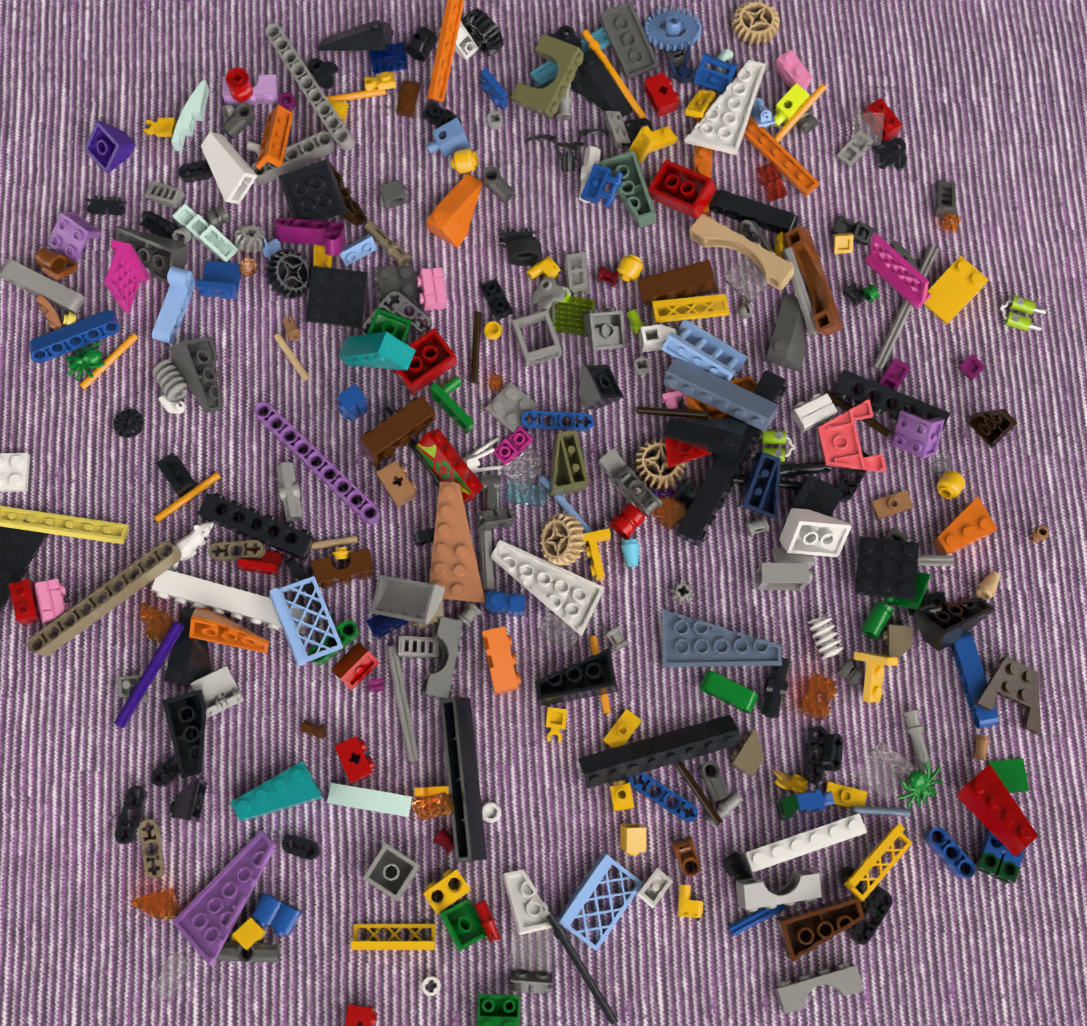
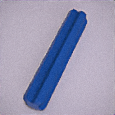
M779 904L773 909L763 907L729 925V930L735 936L785 910V905Z

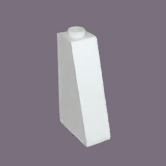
M209 132L201 145L203 153L224 200L229 203L240 204L257 175L223 135Z

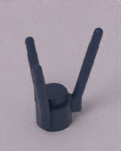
M688 44L684 64L677 69V72L672 59H669L673 73L672 78L681 84L691 83L692 78L698 72V69H695L691 73L687 67L691 44Z

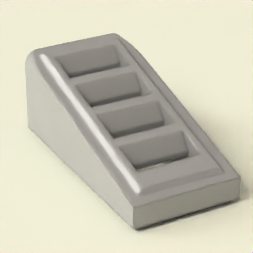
M151 181L144 194V198L178 210L185 196L182 189ZM154 187L157 188L154 195H152L151 192Z
M399 636L398 656L401 658H438L439 644L429 637ZM405 642H409L408 652L405 651ZM413 642H417L416 652H413ZM421 643H425L424 653L421 652ZM429 643H433L432 653H429Z

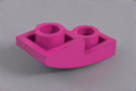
M520 426L508 439L505 438L494 449L493 453L504 465H507L524 451L534 439Z

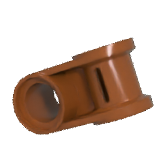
M687 836V839L676 843L672 841L671 846L682 874L685 877L695 876L700 871V863L691 836ZM687 862H692L695 865L696 869L693 873L686 871L685 864Z

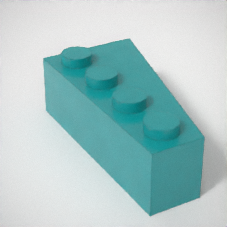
M388 332L346 337L338 358L342 359L343 363L350 367L408 370L416 350Z
M301 761L230 803L239 820L245 822L308 802L324 799V796L306 763Z

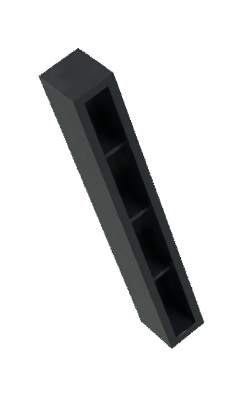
M466 697L440 700L456 863L486 860L487 853L471 699Z
M730 714L581 757L578 760L586 788L588 789L739 745V731Z

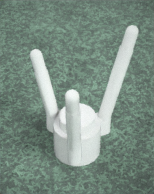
M498 437L462 458L473 474L506 468L505 465L477 468V466H480L478 459L494 452V448L482 451L499 441Z

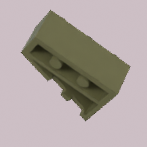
M576 430L558 433L553 440L548 497L585 491L590 484Z

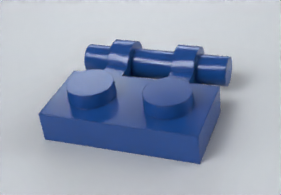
M593 164L580 196L581 199L599 204L600 199L603 198L605 199L603 206L610 208L612 202L616 199V191L622 184L623 174L616 172L615 177L610 176L612 172L610 168ZM607 183L611 184L609 192L604 191Z

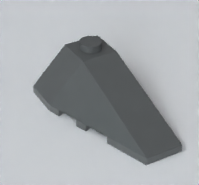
M121 226L116 227L115 240L131 244L144 267L153 272L152 275L156 279L168 283L167 275L170 267L175 266L183 269L187 264L188 245L173 239Z
M784 294L764 361L800 372L805 357L803 314L798 299Z
M212 337L181 341L169 348L176 368L203 411L210 413L222 410L221 391L217 383L219 370H216L218 354Z

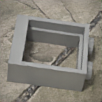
M539 310L526 317L519 316L512 321V328L526 367L561 357L562 349L548 310ZM545 321L553 345L528 353L520 328Z
M761 563L756 570V590L803 591L812 581V569H809V563Z

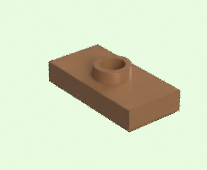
M907 490L871 501V506L877 520L914 508Z

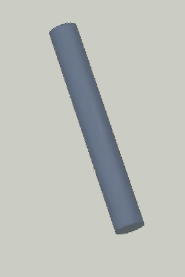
M851 806L852 814L906 817L911 815V810L908 808Z

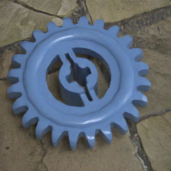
M670 6L669 12L665 10V7H663L662 13L657 9L656 15L651 12V18L647 16V21L644 23V32L648 41L653 43L655 47L659 46V49L666 48V51L670 49L672 51H676V49L683 50V47L687 49L688 44L694 45L701 36L702 25L700 24V19L697 20L696 14L692 18V11L686 15V8L680 13L679 6L675 12H673L672 6Z

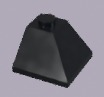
M586 365L583 367L578 394L586 410L601 408L624 397L609 365Z
M195 778L175 797V801L171 802V817L199 822L208 782Z

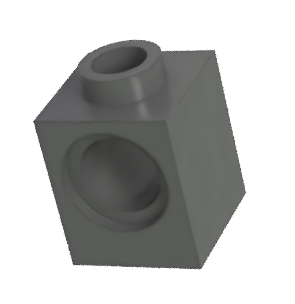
M400 180L379 186L380 195L386 210L407 203L406 196H408L406 186L401 185Z

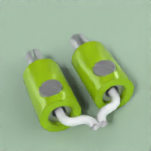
M1014 295L1012 300L1007 301L1005 305H1001L1000 310L1003 311V317L1006 319L1005 325L1026 332L1028 329L1041 331L1042 325L1032 323L1031 318L1009 312L1006 316L1004 309L1010 303V309L1032 315L1033 312L1045 315L1047 310L1036 306L1035 301Z
M766 430L763 431V434H760V440H763V444L785 445L787 439L791 446L788 454H785V449L762 448V451H752L750 458H755L756 452H765L780 458V463H785V457H788L791 451L795 450V444H792L791 439L786 437V431Z

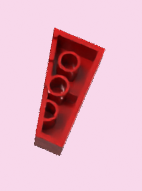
M990 764L968 782L956 795L1015 857L1038 837Z

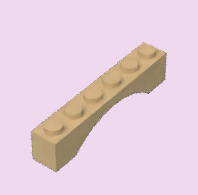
M701 214L689 229L690 240L704 248H728L750 258L759 267L765 282L780 291L783 290L794 275V265L789 260L778 257L773 251L762 248L757 242L746 239L743 234H737L727 225L719 224L710 216L707 217Z

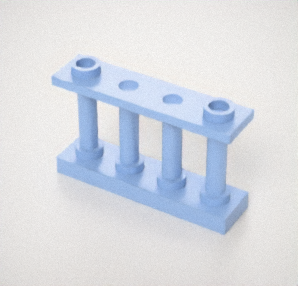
M683 320L677 335L671 332L662 347V350L671 356L679 358L728 382L731 381L736 371L740 372L748 358L689 320Z

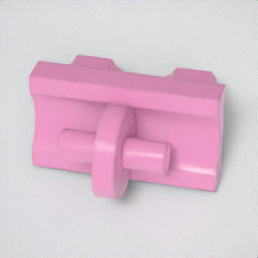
M667 387V392L669 393L662 394V405L665 404L667 409H678L677 401L683 400L685 408H688L685 400L687 395Z

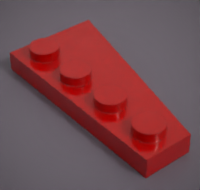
M665 437L668 469L712 453Z

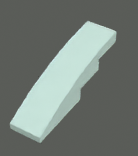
M202 80L180 114L171 141L175 151H183L185 136H193L196 121H203L209 95V87L206 80Z
M186 204L172 216L179 225L187 228L195 239L224 262H228L239 251L212 224L210 225Z
M331 783L327 803L404 817H409L412 802L411 796Z

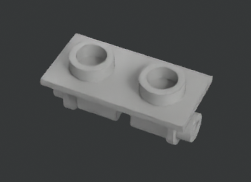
M605 111L604 122L609 133H612L610 138L613 147L619 149L623 143H631L621 113L619 111Z

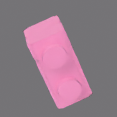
M792 50L777 58L774 68L790 89L796 83L803 89L809 87L812 76Z
M421 269L419 276L416 277L417 287H421L419 303L423 304L425 311L445 309L447 297L443 269Z
M59 579L34 584L42 625L52 623L69 610L68 602L64 603L63 596L66 595L64 584H60Z

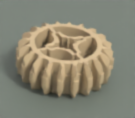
M753 0L752 3L750 1H747L746 4L742 3L733 15L732 28H734V34H738V39L743 38V43L748 41L750 46L752 43L758 46L760 42L765 45L766 41L770 42L779 30L780 18L778 17V12L774 11V6L769 7V2L763 4L762 0L760 2Z
M654 439L651 440V444L646 442L644 447L641 446L639 452L635 455L634 465L636 467L634 470L635 472H640L638 478H644V484L650 482V488L655 483H657V489H660L661 485L665 489L668 488V483L673 486L675 481L680 480V475L684 473L685 463L668 469L667 457L664 455L666 454V446L662 439H659L658 443ZM657 452L655 457L645 459L649 454ZM659 458L662 465L660 470V466L657 463ZM674 469L670 474L662 476L664 471Z
M568 513L554 514V516L549 517L544 522L545 527L541 528L543 531L539 535L542 538V541L539 543L543 546L541 551L545 553L544 557L549 562L556 565L574 563L576 559L581 557L580 552L584 551L582 546L586 544L583 541V537L586 535L582 533L584 527L580 526L581 521H578L573 515Z

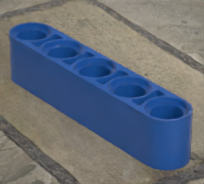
M106 310L30 340L28 347L31 358L36 363L48 361L114 335L119 331L120 326L113 311Z
M968 631L950 647L976 728L980 729L997 725L999 720L995 705L993 711H986L974 705L975 699L979 698L982 688L988 683L971 632Z

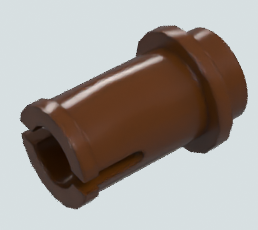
M304 720L300 731L316 736V739L319 740L320 738L324 739L326 736L327 727L324 724L318 725Z

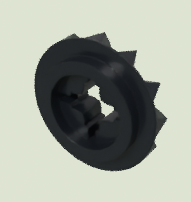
M124 408L123 411L117 412V416L113 418V427L116 433L124 438L138 435L144 426L142 415L133 408ZM130 418L134 424H128L126 427L122 421H128Z

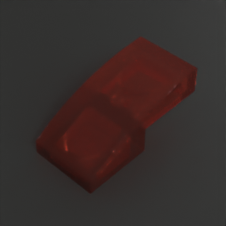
M773 162L756 168L761 186L764 185L769 202L788 195L782 178Z

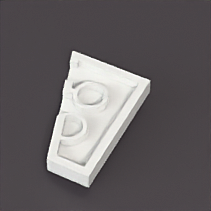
M518 870L504 873L502 877L518 935L552 928L546 918L550 914L549 908L545 902H542L535 886L525 871Z

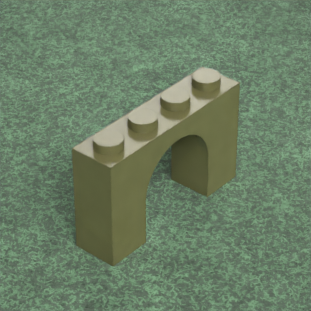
M542 34L535 51L541 58L558 64L557 76L549 86L541 89L518 82L511 99L520 107L552 119L558 111L561 99L567 93L570 82L575 77L578 66L583 62L584 54L577 46Z

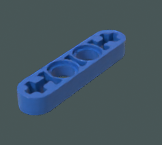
M528 410L520 417V423L527 429L576 430L585 432L593 427L594 419L587 413ZM530 415L531 419H537V415H540L539 425H537L538 421H532L528 424V421L524 420V418ZM550 416L553 419L552 425H545L543 417ZM563 417H569L571 419V425L567 427L564 426L561 422V419ZM575 417H577L576 421H582L584 418H586V421L589 422V424L586 427H584V424L577 423L576 427H574Z
M645 773L629 776L628 783H630L634 790L685 822H692L697 818L698 810L695 805ZM638 775H640V780L644 783H646L647 780L650 781V783L646 786L645 791L641 790V788L644 787L642 784H633V776L637 777ZM652 785H656L660 789V794L656 797L649 794V787ZM673 796L676 798L677 805L674 808L667 806V797ZM681 801L684 803V805L682 806L684 809H693V817L689 816L688 818H686V813L682 810H680L679 813L676 812V810L680 807Z

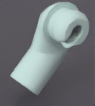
M724 49L717 59L725 62L731 60L733 52L729 49ZM717 67L718 72L726 73V69Z

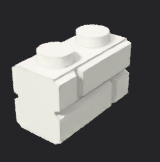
M820 393L810 398L811 401L807 403L802 401L794 406L795 409H793L791 416L802 433L834 418L838 413L827 393L822 396Z

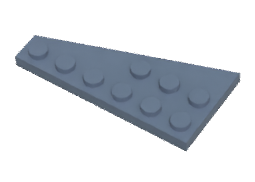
M662 609L663 668L782 666V649L779 644L760 638L757 639L744 633L731 631L721 626Z

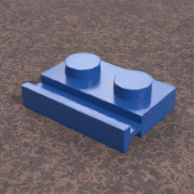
M487 68L481 70L480 86L482 90L491 96L495 106L498 105L501 110H504L508 107L507 92Z

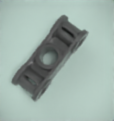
M625 464L617 475L611 476L613 483L629 497L647 518L651 516L650 513L663 505L658 496L636 476L628 465ZM633 488H639L642 492L640 494H634L631 490Z

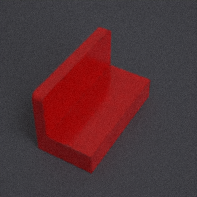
M247 548V551H253L255 554H257V551L260 550V549H250V550H249V549ZM266 551L261 559L246 560L239 558L237 566L243 571L279 577L283 554Z
M357 643L331 671L352 691L380 662L362 644Z

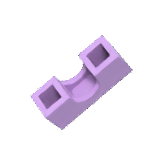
M276 74L258 75V83L253 87V95L247 101L240 102L232 98L226 79L222 77V96L226 105L233 104L234 106L240 103H247L249 105L279 103V82Z

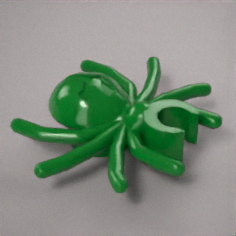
M102 342L94 343L87 349L86 346H83L82 354L77 349L73 350L78 356L73 355L65 358L70 364L67 366L71 370L67 372V375L78 372L75 380H79L84 369L89 377L94 378V375L89 372L87 367L93 369L105 366V363H101V351L93 349L101 345Z
M925 762L927 775L923 771L911 772L907 781L912 788L907 786L904 780H901L903 787L910 791V793L900 795L898 799L912 796L907 803V808H910L914 799H916L918 807H921L919 799L924 803H927L925 800L927 795L933 799L937 793L931 785L943 783L942 780L932 781L940 771L941 766H938L932 775L928 762Z

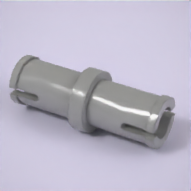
M734 791L723 803L717 804L718 807L715 810L720 818L723 819L725 816H730V812L744 800ZM708 815V816L706 817V820H707L713 827H715V826H716L715 823L713 822V820L711 819V817Z

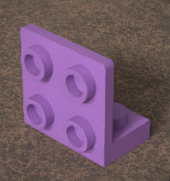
M61 212L47 245L77 263L88 239L99 238L102 231L74 212Z
M902 410L899 413L892 445L923 459L934 456L937 452L944 419L937 417L927 420Z

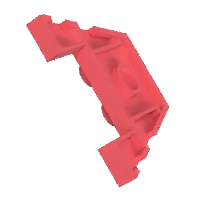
M870 399L817 428L826 466L882 473L887 471L883 454L863 458L855 421L874 416Z

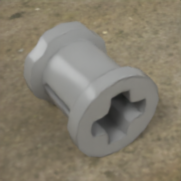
M765 516L752 522L749 520L745 522L749 537H753L757 533L769 532V525Z
M471 602L467 604V608L461 614L456 616L468 628L471 626L470 623L478 615L482 614Z
M619 626L604 635L613 645L614 652L629 644V641L625 640L619 631Z

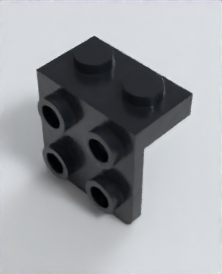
M812 474L808 477L805 475L800 483L802 489L799 494L795 492L790 500L792 503L791 508L808 509L831 517L843 496V492Z

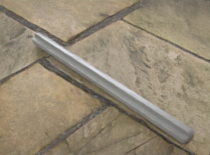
M930 245L918 270L925 278L939 251V248L934 245ZM904 299L873 364V368L878 371L883 369L912 308V305L906 299Z

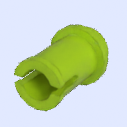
M634 309L629 311L626 316L632 326V332L640 334L641 327L646 326V324L641 321L637 310Z

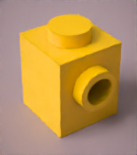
M625 780L613 782V786L609 787L613 812L633 809L634 803L630 783L625 784Z
M640 823L620 824V849L625 851L627 855L632 856L639 855V852H646V827Z

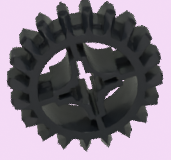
M476 8L469 11L463 17L462 22L479 50L488 56L499 52L504 45V40L495 22L482 10Z
M284 249L272 254L270 259L267 260L266 264L268 266L264 270L268 273L264 277L269 279L267 285H272L271 291L276 290V296L282 295L283 299H295L308 292L307 289L310 287L311 278L309 267L311 264L306 263L307 258H301L302 253L296 254L295 250L289 251V249Z

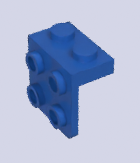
M207 261L204 267L203 279L197 280L196 284L200 296L237 299L242 273L241 264Z

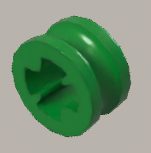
M872 284L862 289V294H866V301L869 303H873L874 299L880 297L877 288Z

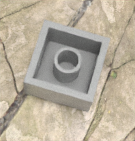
M385 843L363 877V880L399 902L421 865Z

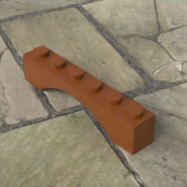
M799 225L784 233L788 247L793 249L796 261L807 283L812 301V317L817 332L829 336L844 328L810 230Z

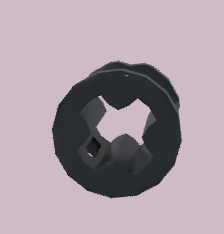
M855 282L842 293L852 301L853 307L858 306L867 297L866 294L860 292Z

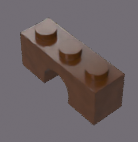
M369 548L349 552L351 562L347 568L342 570L334 567L331 557L311 561L318 586L322 589L333 587V584L336 583L348 584L353 579L360 578V580H366L371 578V575H374L375 572Z

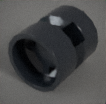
M418 27L413 35V39L409 41L405 48L407 54L417 61L424 62L430 50H432L437 42V37L429 29Z

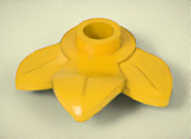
M772 771L779 778L775 780L777 786L783 789H792L796 793H805L808 781L798 774H793L791 777L784 772Z

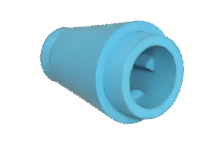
M637 539L622 540L621 548L627 567L638 566L640 543H638Z

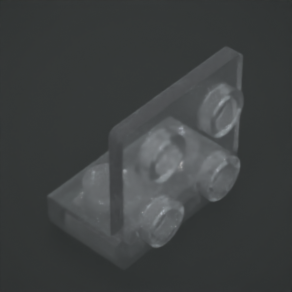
M881 742L874 747L855 774V777L882 798L889 800L901 783V780L907 774H910L915 766Z

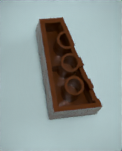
M709 259L638 280L645 306H652V301L689 298L719 292Z
M422 395L417 399H412L406 407L396 410L389 419L382 420L372 431L368 430L362 435L360 441L363 455L376 470L379 469L381 461L386 457L388 459L392 458L399 446L405 447L412 439L413 434L415 436L419 435L436 420L435 410Z
M850 895L775 919L787 959L793 963L800 956L811 952L818 945L827 942L836 934L845 931L865 917L859 898Z

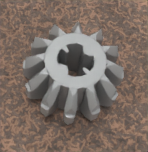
M245 223L244 226H239L234 234L235 246L239 247L240 251L245 250L247 254L249 252L253 254L257 251L261 252L262 247L265 245V231L261 230L260 226L254 227V224L248 226Z

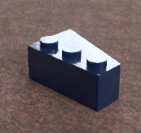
M756 452L738 503L739 507L771 519H779L778 487L780 483V458L765 452Z

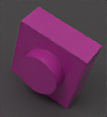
M972 354L958 369L972 381L986 366Z

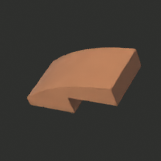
M40 294L36 301L40 305L38 308L49 321L47 325L53 330L65 327L56 310Z

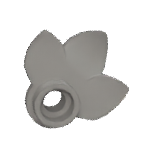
M545 277L532 296V304H539L543 311L549 310L554 300L564 301V290L560 285H557L554 278Z

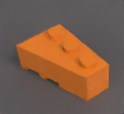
M977 496L939 534L932 544L939 555H951L990 536L997 530V527L979 496Z
M505 626L482 631L495 695L518 690L521 680L519 672L515 673L514 665H517L515 653L511 654L510 646H513L511 635H507Z

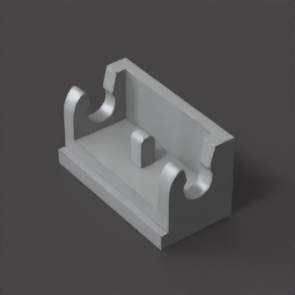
M585 252L566 255L569 289L575 295H578V291L591 294L588 259Z

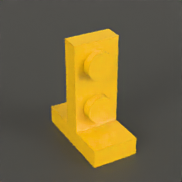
M645 126L641 128L629 151L634 150L638 163H642L649 153L676 144L678 138L669 126L654 131Z
M610 528L584 533L586 535L583 537V541L586 543L584 545H588L585 547L586 555L592 561V565H589L591 576H595L596 581L604 580L605 577L597 543L611 539Z
M854 652L853 660L866 662L862 701L868 703L880 702L884 665H898V657L870 652Z

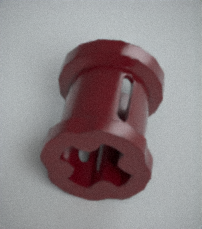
M602 266L597 282L603 281L615 287L619 272L605 269V266Z
M443 828L432 842L438 843L443 847L448 855L454 849V838L446 832V828Z

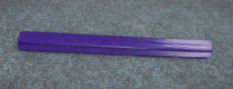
M174 621L114 721L116 726L125 728L183 631L184 625L182 623Z

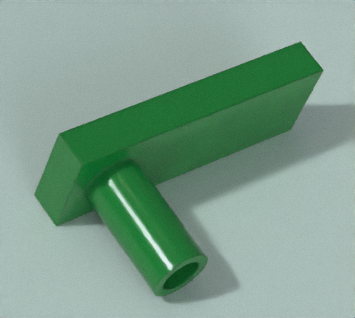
M455 375L441 387L437 383L433 384L430 387L429 395L468 434L473 430L474 421L449 396L451 392L462 385L460 378Z

